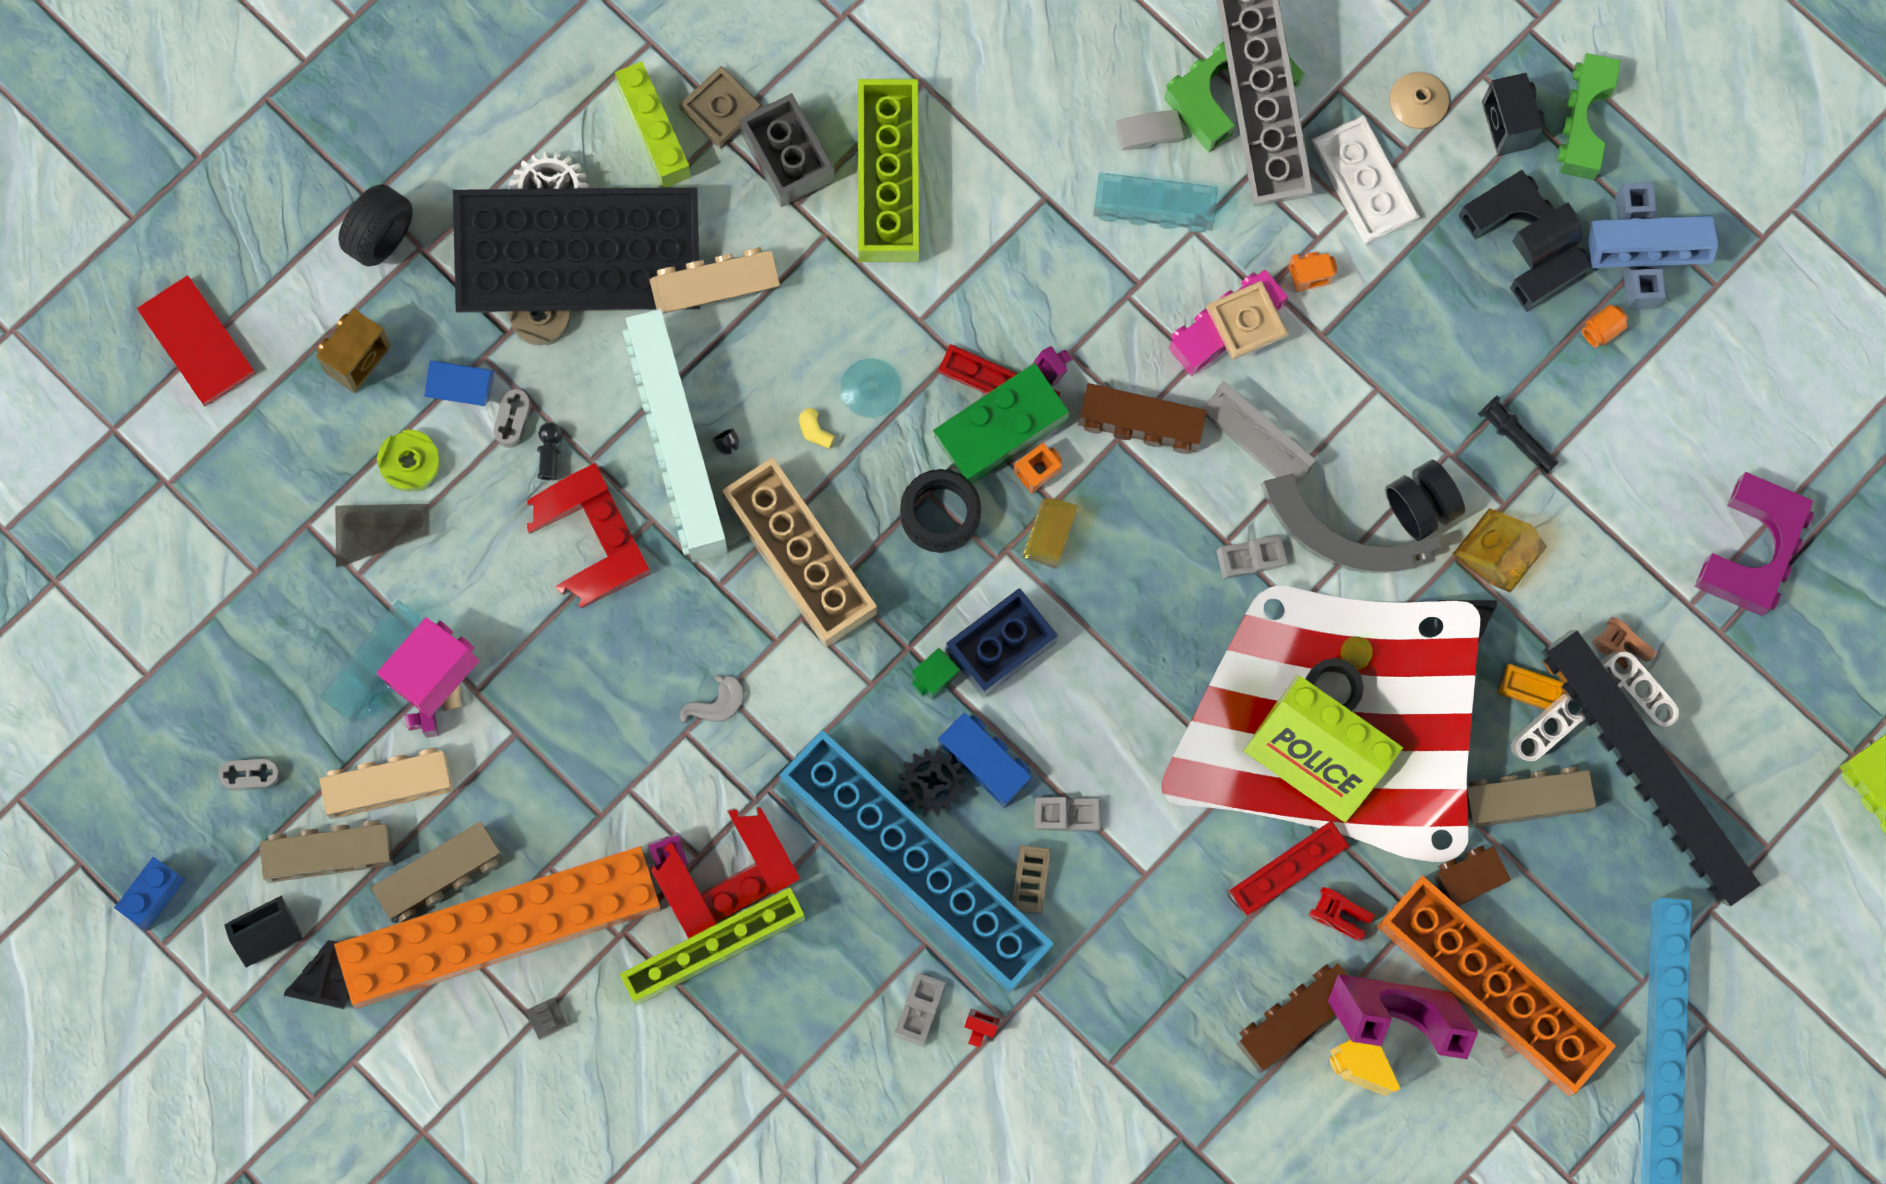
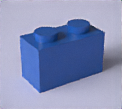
M152 857L114 909L147 931L186 879L155 857Z

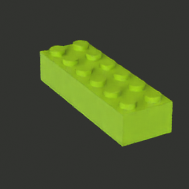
M858 79V262H918V79Z

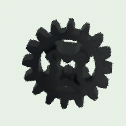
M925 749L924 757L922 758L916 753L912 755L913 764L904 762L903 767L908 772L899 773V779L905 781V784L900 785L898 789L899 792H907L903 798L904 803L913 802L911 811L915 812L920 807L923 809L924 817H927L929 810H934L935 816L940 817V809L944 808L950 813L952 811L950 803L959 804L961 802V799L956 794L965 793L966 787L959 785V782L964 781L966 776L965 774H957L961 764L960 762L954 765L951 764L952 754L942 758L941 749H937L935 756L930 755L929 750ZM930 763V767L925 771H916L920 766ZM941 766L949 771L953 781L945 778L941 772ZM930 776L936 777V783L941 784L935 785L934 790L928 789V783L923 782L929 781ZM911 785L920 789L923 794V800L915 795ZM942 793H950L944 800L934 803V798Z

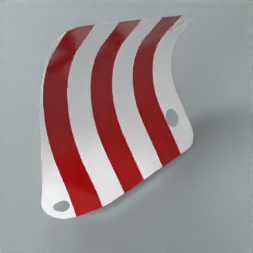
M1273 586L1257 595L1247 610L1162 779L1163 795L1169 802L1180 806L1233 810L1321 828L1332 820L1341 834L1402 857L1428 862H1445L1454 859L1465 850L1468 844L1467 765L1480 629L1478 610L1472 604L1461 601L1374 602L1335 597L1290 586ZM1269 599L1280 600L1284 606V614L1278 620H1271L1264 613V604ZM1427 617L1441 619L1444 626L1442 632L1432 638L1422 636L1418 628L1422 620ZM1332 658L1346 660L1355 666L1362 676L1364 685L1362 699L1352 712L1403 747L1387 772L1346 823L1243 752L1295 675H1300L1305 679L1313 666L1322 660ZM1325 672L1319 676L1315 684L1317 688L1340 704L1347 702L1351 694L1350 682L1340 672ZM1437 830L1448 831L1453 839L1450 847L1444 850L1434 848L1431 841L1433 833Z

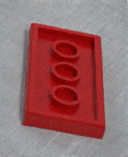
M188 275L136 308L204 407L256 374Z

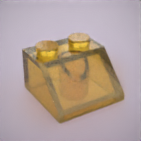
M1489 508L1452 554L1488 584L1511 593L1547 546L1532 524Z

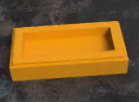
M1508 663L1505 666L1497 694L1546 710L1563 695L1564 692L1560 686L1564 683Z

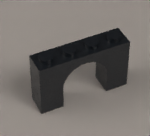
M1520 170L1464 205L1458 216L1476 240L1503 222L1520 220L1532 224L1555 209L1547 199L1544 200L1538 192L1535 180L1531 176H1527L1523 170ZM1575 245L1533 271L1530 269L1515 278L1510 289L1526 312L1583 277L1591 267L1590 258L1583 248H1578Z

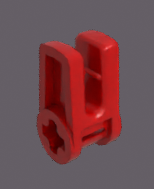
M1322 887L1319 892L1321 897L1315 909H1311L1308 916L1324 926L1333 928L1358 942H1362L1366 932L1356 927L1354 923H1349L1342 919L1340 912L1364 924H1370L1375 915L1347 900L1340 893Z

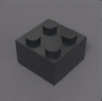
M1527 72L1492 80L1481 101L1497 156L1532 149L1545 126L1543 111L1537 108L1535 102L1537 97L1536 87L1533 81L1529 82Z

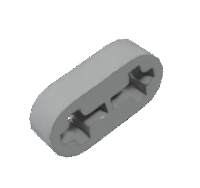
M513 389L504 395L496 418L493 433L498 444L505 448H512L520 443L527 423L531 404L528 395L522 390ZM516 398H520L524 406L518 407L515 416H513L512 407L509 402H515ZM510 421L513 422L512 430L516 434L515 436L510 435L507 440L504 439L500 431L507 430Z
M269 759L228 761L220 767L218 778L220 783L231 791L269 789L274 787L280 780V770ZM267 766V769L273 772V775L268 776L267 781L263 782L261 777L252 776V773H260L263 771V767ZM232 768H235L240 774L246 773V777L236 778L234 784L226 778V775L231 774Z

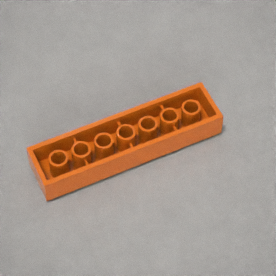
M1423 875L1414 882L1376 926L1567 1096L1576 1094L1616 1047L1612 1041Z

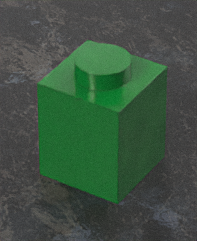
M938 648L911 672L913 680L911 685L920 696L924 697L927 695L933 700L959 676L960 669Z

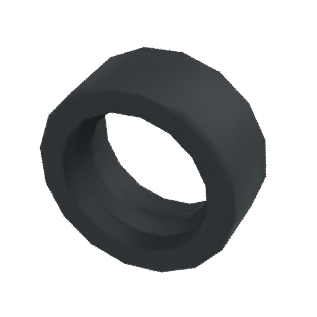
M1336 658L1322 660L1313 666L1305 679L1314 686L1319 676L1325 672L1335 671L1346 676L1350 682L1351 694L1347 702L1342 705L1353 711L1361 701L1364 690L1362 676L1355 666L1346 660Z

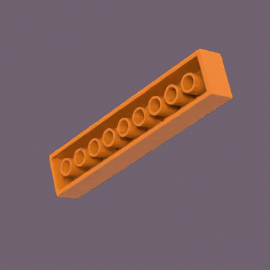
M641 846L357 936L336 943L334 946L351 1003L355 1009L659 912L660 905Z

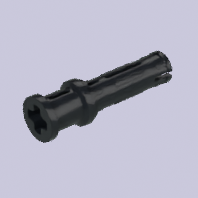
M1496 395L1478 415L1485 417L1497 429L1496 433L1502 437L1505 435L1546 476L1559 461L1518 422L1520 420L1519 416L1516 413H1510L1499 402L1500 397Z

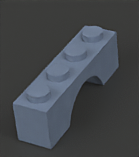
M1653 182L1630 183L1621 186L1615 195L1618 220L1632 218L1651 219L1655 217L1656 207ZM1659 266L1623 267L1627 310L1658 308L1666 298L1662 268Z

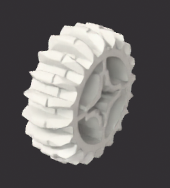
M546 151L543 153V159L540 160L533 154L531 156L533 163L531 164L522 160L521 166L524 171L515 169L513 173L516 179L509 182L512 189H527L532 181L537 189H543V187L545 189H567L566 186L570 182L574 185V189L590 188V185L585 183L588 180L587 174L580 173L582 169L579 163L572 165V158L569 156L561 161V155L558 152L554 154L553 159L549 158V154ZM545 173H557L552 177L543 175Z

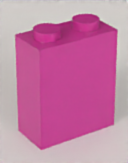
M425 617L376 673L387 686L430 718L479 663V660L472 653L475 648L465 638L460 636L458 639H455L451 636L453 631L445 623L439 620L435 624Z

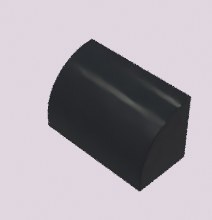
M1569 202L1518 231L1512 242L1533 271L1582 242L1583 231L1576 213Z
M282 895L224 924L228 939L245 968L303 939L298 925Z

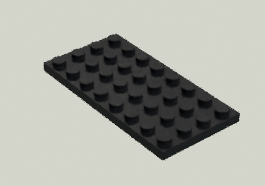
M697 187L453 190L456 313L657 310L649 279L658 276L657 270L675 266L676 272L687 269L686 264L699 261ZM700 306L682 310H700Z

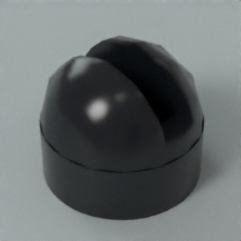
M733 428L721 432L712 440L716 448L725 455L732 454L731 447L735 451L739 448V438Z

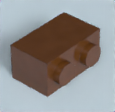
M1483 845L1466 853L1468 859L1457 863L1454 858L1438 866L1440 872L1434 875L1433 878L1439 890L1457 906L1503 886L1511 880L1494 846L1485 850Z

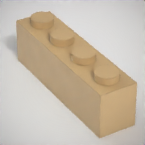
M761 247L743 251L744 257L733 259L732 254L715 257L716 263L708 265L704 264V260L686 264V270L677 272L675 266L657 270L658 276L649 279L656 309H661L662 314L779 287L780 283L772 250L762 252Z
M429 748L420 751L419 756L407 758V755H398L389 758V763L376 765V762H367L358 765V770L345 772V769H335L326 773L327 777L319 778L326 815L330 819H335L454 792L447 756L444 751H438L437 748Z

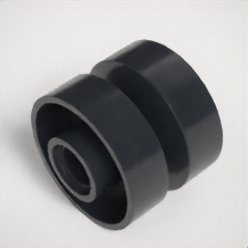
M1433 459L1412 471L1413 480L1404 475L1385 487L1386 497L1394 515L1405 531L1416 541H1420L1438 530V521L1443 525H1447L1465 514L1464 501L1455 482L1444 467Z

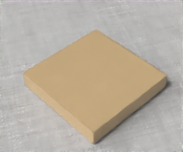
M1262 281L1211 302L1206 306L1232 361L1281 340L1288 335Z

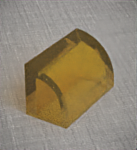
M1043 499L1022 558L1057 569L1078 505L1056 499Z

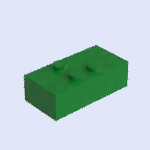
M1033 363L935 428L933 433L934 438L958 473L974 484L1069 421V411L1040 369Z

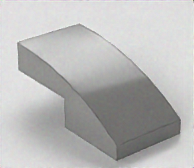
M1178 110L1146 113L1115 122L1121 150L1147 149L1152 144L1180 142L1184 138Z
M1281 535L1252 539L1248 543L1221 546L1216 550L1223 579L1259 573L1287 565Z
M1035 798V829L1101 831V800L1099 798Z
M916 972L893 1037L921 1047L924 1046L946 982Z

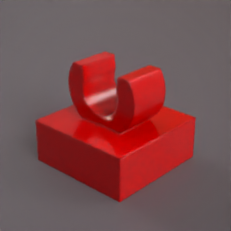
M971 1008L964 1025L965 1028L973 1030L968 1044L980 1048L984 1035L994 1038L1000 1019Z

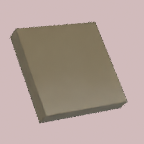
M722 66L678 105L679 109L720 149L740 131V118L763 107Z

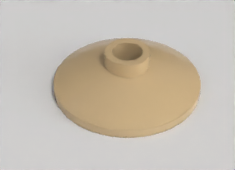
M1413 72L1397 80L1391 90L1389 102L1394 116L1402 124L1414 129H1426L1436 125L1444 118L1449 106V96L1445 86L1438 78L1424 72ZM1422 93L1426 96V99L1419 100L1416 94Z

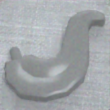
M716 675L715 680L721 683L718 687L719 695L716 702L712 704L688 703L681 710V722L686 723L688 716H695L712 722H724L733 717L742 704L744 690L739 681L728 675L725 679L720 675Z

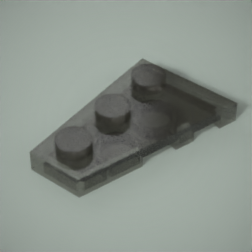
M430 505L335 506L336 567L339 568L430 536Z

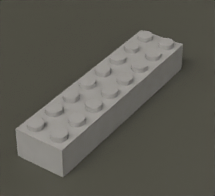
M1216 0L1253 204L1256 207L1313 196L1314 191L1279 0Z

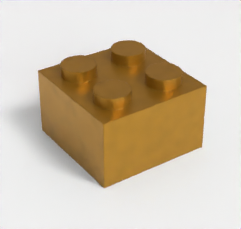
M353 308L349 314L346 313L339 319L336 325L337 330L334 334L321 342L317 349L318 354L316 357L328 376L355 394L391 348V344L382 327Z

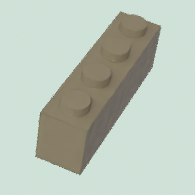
M1569 767L1561 769V774L1549 776V771L1531 773L1528 779L1519 780L1518 775H1511L1499 778L1500 783L1488 784L1487 779L1469 782L1470 787H1467L1468 828L1590 812L1596 807L1589 770L1580 771L1579 767Z
M380 820L363 822L362 827L350 829L349 825H336L330 827V832L318 833V829L299 831V836L287 838V834L283 833L267 836L268 840L259 841L263 879L268 883L393 866L390 828L386 824H381Z
M480 821L375 884L371 889L389 919L393 923L397 921L401 923L417 915L415 910L425 904L431 907L443 900V893L453 887L455 890L465 887L472 881L470 877L481 871L485 874L499 865L498 860L503 858Z

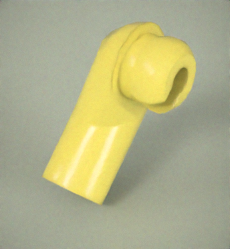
M806 408L799 415V425L804 438L830 449L835 435L821 430L817 420L818 412L813 408Z

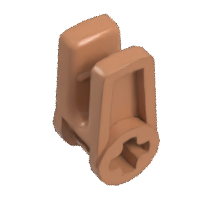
M1611 617L1607 621V628L1592 641L1595 648L1606 656L1617 651L1627 652L1624 646L1646 662L1651 661L1657 655V652L1632 632L1629 626L1615 617ZM1619 657L1615 662L1624 669H1627L1626 659Z

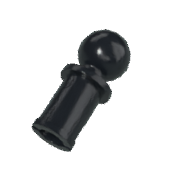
M546 422L539 428L538 432L539 439L544 445L537 447V452L540 453L537 478L554 481L557 480L558 454L562 451L561 448L556 447V444L561 441L563 434L558 424Z

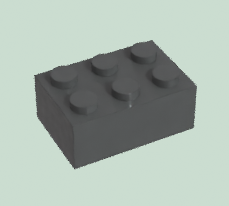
M792 93L739 119L740 133L781 207L834 181V168Z

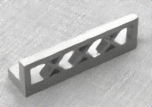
M1224 380L1217 387L1216 393L1201 408L1207 410L1206 418L1276 478L1293 473L1298 484L1312 469L1316 460Z

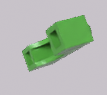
M1586 53L1581 62H1576L1572 74V79L1577 80L1575 90H1570L1567 107H1571L1570 117H1565L1562 127V134L1566 135L1565 144H1560L1556 159L1557 162H1561L1559 173L1595 180L1600 172L1605 142L1599 139L1590 129L1587 121V109L1596 101L1611 97L1616 88L1621 60Z

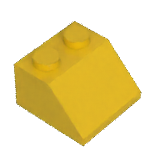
M1349 1040L1330 1050L1332 1057H1329L1331 1067L1336 1075L1341 1074L1343 1080L1383 1096L1401 1089L1381 1046L1356 1043Z

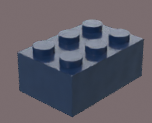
M1018 588L946 643L945 651L981 697L985 698L1055 645L1058 635L1021 588Z

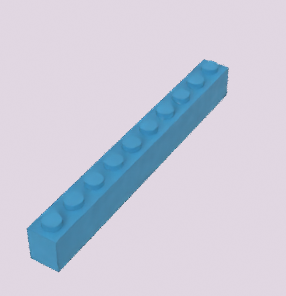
M1660 897L1652 902L1641 1184H1681L1692 900Z

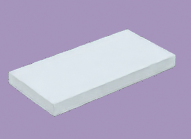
M1364 115L1311 139V146L1365 245L1418 221L1419 215Z

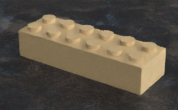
M773 457L721 490L724 502L825 648L877 615L876 604Z

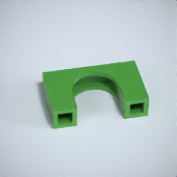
M1224 41L1213 50V55L1209 58L1197 60L1190 67V72L1183 77L1177 75L1166 85L1167 89L1164 100L1173 110H1178L1179 118L1208 153L1232 136L1235 126L1213 99L1209 86L1211 80L1218 73L1229 69ZM1290 57L1294 85L1297 88L1301 85L1304 73Z

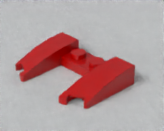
M596 463L569 475L527 500V505L533 506V522L527 523L529 534L583 509L607 555L606 558L556 585L558 592L562 595L568 589L581 599L578 604L581 609L651 575L649 567L626 526Z
M756 807L757 815L738 816L737 808L727 810L754 864L709 889L699 893L672 842H669L664 847V850L670 853L660 869L658 870L653 865L650 867L688 939L717 925L718 921L770 892L775 894L800 880L761 807Z

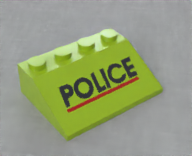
M1295 675L1243 752L1346 823L1384 776L1403 747L1302 676Z

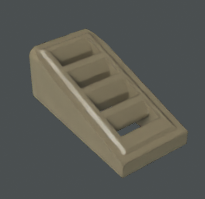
M1020 845L1012 905L1019 911L1042 914L1051 849ZM1025 857L1043 860L1042 864L1024 862ZM1023 870L1041 872V876L1022 875ZM1021 882L1039 885V890L1020 888ZM1019 895L1038 897L1037 903L1019 901Z

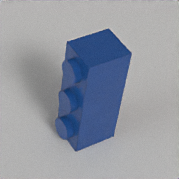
M964 712L938 738L937 744L948 754H952V758L957 763L960 762L961 767L1005 808L1030 783L1031 776L1028 773L1031 770L1021 759L1016 758L1014 761L1006 753L1008 747L998 737L995 736L992 739L984 731L986 726L975 715L969 717Z

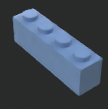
M1713 216L1632 218L1625 220L1603 219L1592 221L1588 245L1592 268L1712 264L1717 252L1718 240Z

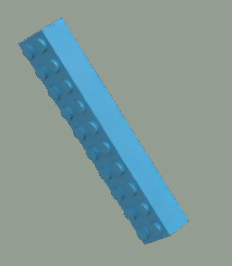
M823 730L779 775L781 783L1009 994L1053 947L1054 943Z

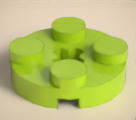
M407 429L393 437L392 435L389 436L380 446L377 455L378 467L382 477L394 489L404 492L423 491L438 474L440 467L438 449L430 437L417 430ZM414 454L416 464L405 468L401 458Z

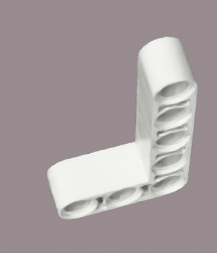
M1617 651L1612 652L1601 661L1617 686L1647 721L1653 725L1663 727L1671 726L1676 722L1679 716V709L1676 703L1634 655L1628 652ZM1619 657L1625 658L1628 665L1626 671L1622 674L1616 672L1614 666L1615 661ZM1641 680L1646 682L1648 687L1647 693L1643 697H1639L1635 693V686ZM1565 694L1559 697L1513 738L1511 751L1514 756L1526 761L1539 759L1583 721L1579 712L1575 715L1569 712L1568 702L1570 700ZM1660 704H1664L1668 709V715L1662 721L1658 720L1655 715L1656 708ZM1550 718H1554L1558 725L1557 731L1552 735H1548L1544 730V724ZM1530 738L1534 742V750L1531 754L1524 755L1521 751V743L1525 739Z

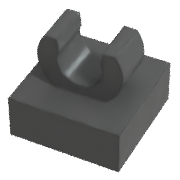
M555 997L525 1010L539 1040L569 1027Z

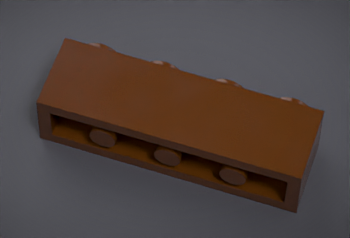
M1088 383L1078 425L1083 426L1085 431L1099 434L1105 431L1114 433L1113 436L1121 440L1140 439L1148 446L1161 447L1162 444L1173 447V450L1178 453L1190 454L1191 451L1197 452L1207 410Z
M1326 964L1312 975L1316 981L1306 988L1302 983L1288 994L1292 999L1283 1007L1276 1003L1264 1013L1267 1019L1257 1026L1253 1021L1239 1032L1242 1039L1236 1044L1259 1073L1267 1069L1335 1015L1328 1000L1338 974L1347 975L1339 964H1336L1333 968Z

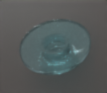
M869 358L857 361L846 370L842 377V399L846 406L859 416L867 418L880 417L890 412L898 403L901 395L900 378L895 369L882 360ZM872 380L876 382L877 386L874 389H868L865 386L866 382Z

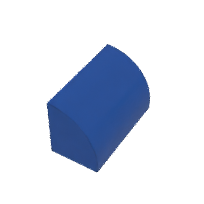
M430 360L424 397L486 406L490 397L495 370Z

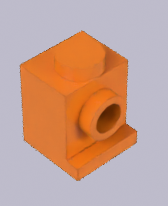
M1311 252L1302 256V259H1299L1298 254L1291 256L1288 264L1296 292L1330 285L1337 273L1334 256H1329V253L1320 255L1319 252Z
M1043 442L1014 464L1013 472L1032 495L1037 489L1061 472L1062 458L1053 447L1048 449ZM1036 465H1042L1045 468V471L1043 473H1037L1034 470V467Z

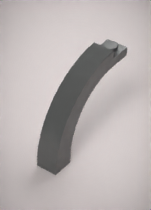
M1293 473L1261 483L1265 498L1282 527L1303 548L1330 564L1363 573H1396L1415 568L1412 556H1416L1417 561L1434 557V550L1442 548L1439 536L1390 547L1370 546L1348 540L1329 529L1312 513L1298 489Z

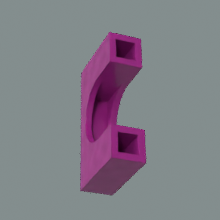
M1744 472L1737 479L1727 506L1754 517L1766 525L1774 540L1773 557L1769 564L1765 566L1750 568L1712 553L1705 559L1694 587L1760 616H1763L1770 609L1774 610L1781 597V593L1777 592L1780 583L1787 581L1792 570V566L1788 565L1792 555H1797L1802 545L1803 539L1799 538L1803 528L1807 529L1813 518L1814 512L1810 511L1813 500L1748 472Z
M1338 974L1328 1000L1351 1041L1356 1043L1382 1046L1392 1020L1391 1017L1408 1022L1420 1029L1428 1037L1439 1055L1468 1059L1478 1034L1477 1029L1453 993L1448 991Z

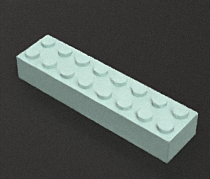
M658 309L625 318L627 328L622 329L628 356L635 355V357L630 358L636 384H643L637 387L644 413L649 411L651 413L645 416L652 441L658 440V443L653 445L659 468H666V472H662L667 497H674L675 499L670 501L675 526L682 525L683 528L678 530L683 555L690 554L691 561L694 563L727 554L725 536L662 311Z

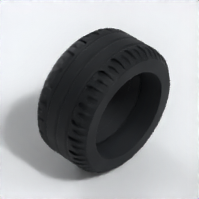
M384 184L375 185L367 189L351 206L341 224L338 235L341 250L367 267L375 266L385 261L395 251L408 231L413 216L411 202Z
M944 469L926 471L914 478L903 493L900 505L902 527L914 544L927 551L945 553L961 548L972 539L980 523L981 501L979 494L969 480L955 471ZM933 489L950 490L959 495L964 501L967 508L966 519L959 528L952 532L943 534L930 532L923 528L915 518L914 508L917 500L924 493Z

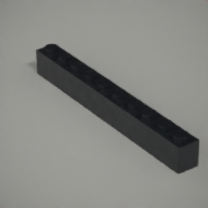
M1578 630L1568 631L1542 650L1541 653L1545 657L1542 662L1551 675L1557 674L1564 683L1560 686L1562 691L1570 701L1575 699L1582 710L1579 711V714L1586 724L1596 727L1600 733L1597 739L1606 751L1612 750L1619 759L1615 762L1617 767L1625 777L1630 775L1637 784L1634 787L1635 792L1643 802L1649 801L1655 811L1652 812V815L1662 828L1666 826L1674 835L1670 840L1680 853L1684 851L1692 860L1688 864L1698 878L1704 877L1710 887L1707 888V891L1717 904L1722 902L1731 907L1759 887L1761 884Z

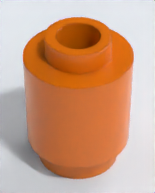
M1609 304L1585 322L1582 334L1591 346L1595 348L1599 345L1604 346L1627 329L1626 321L1628 317L1621 307H1614Z

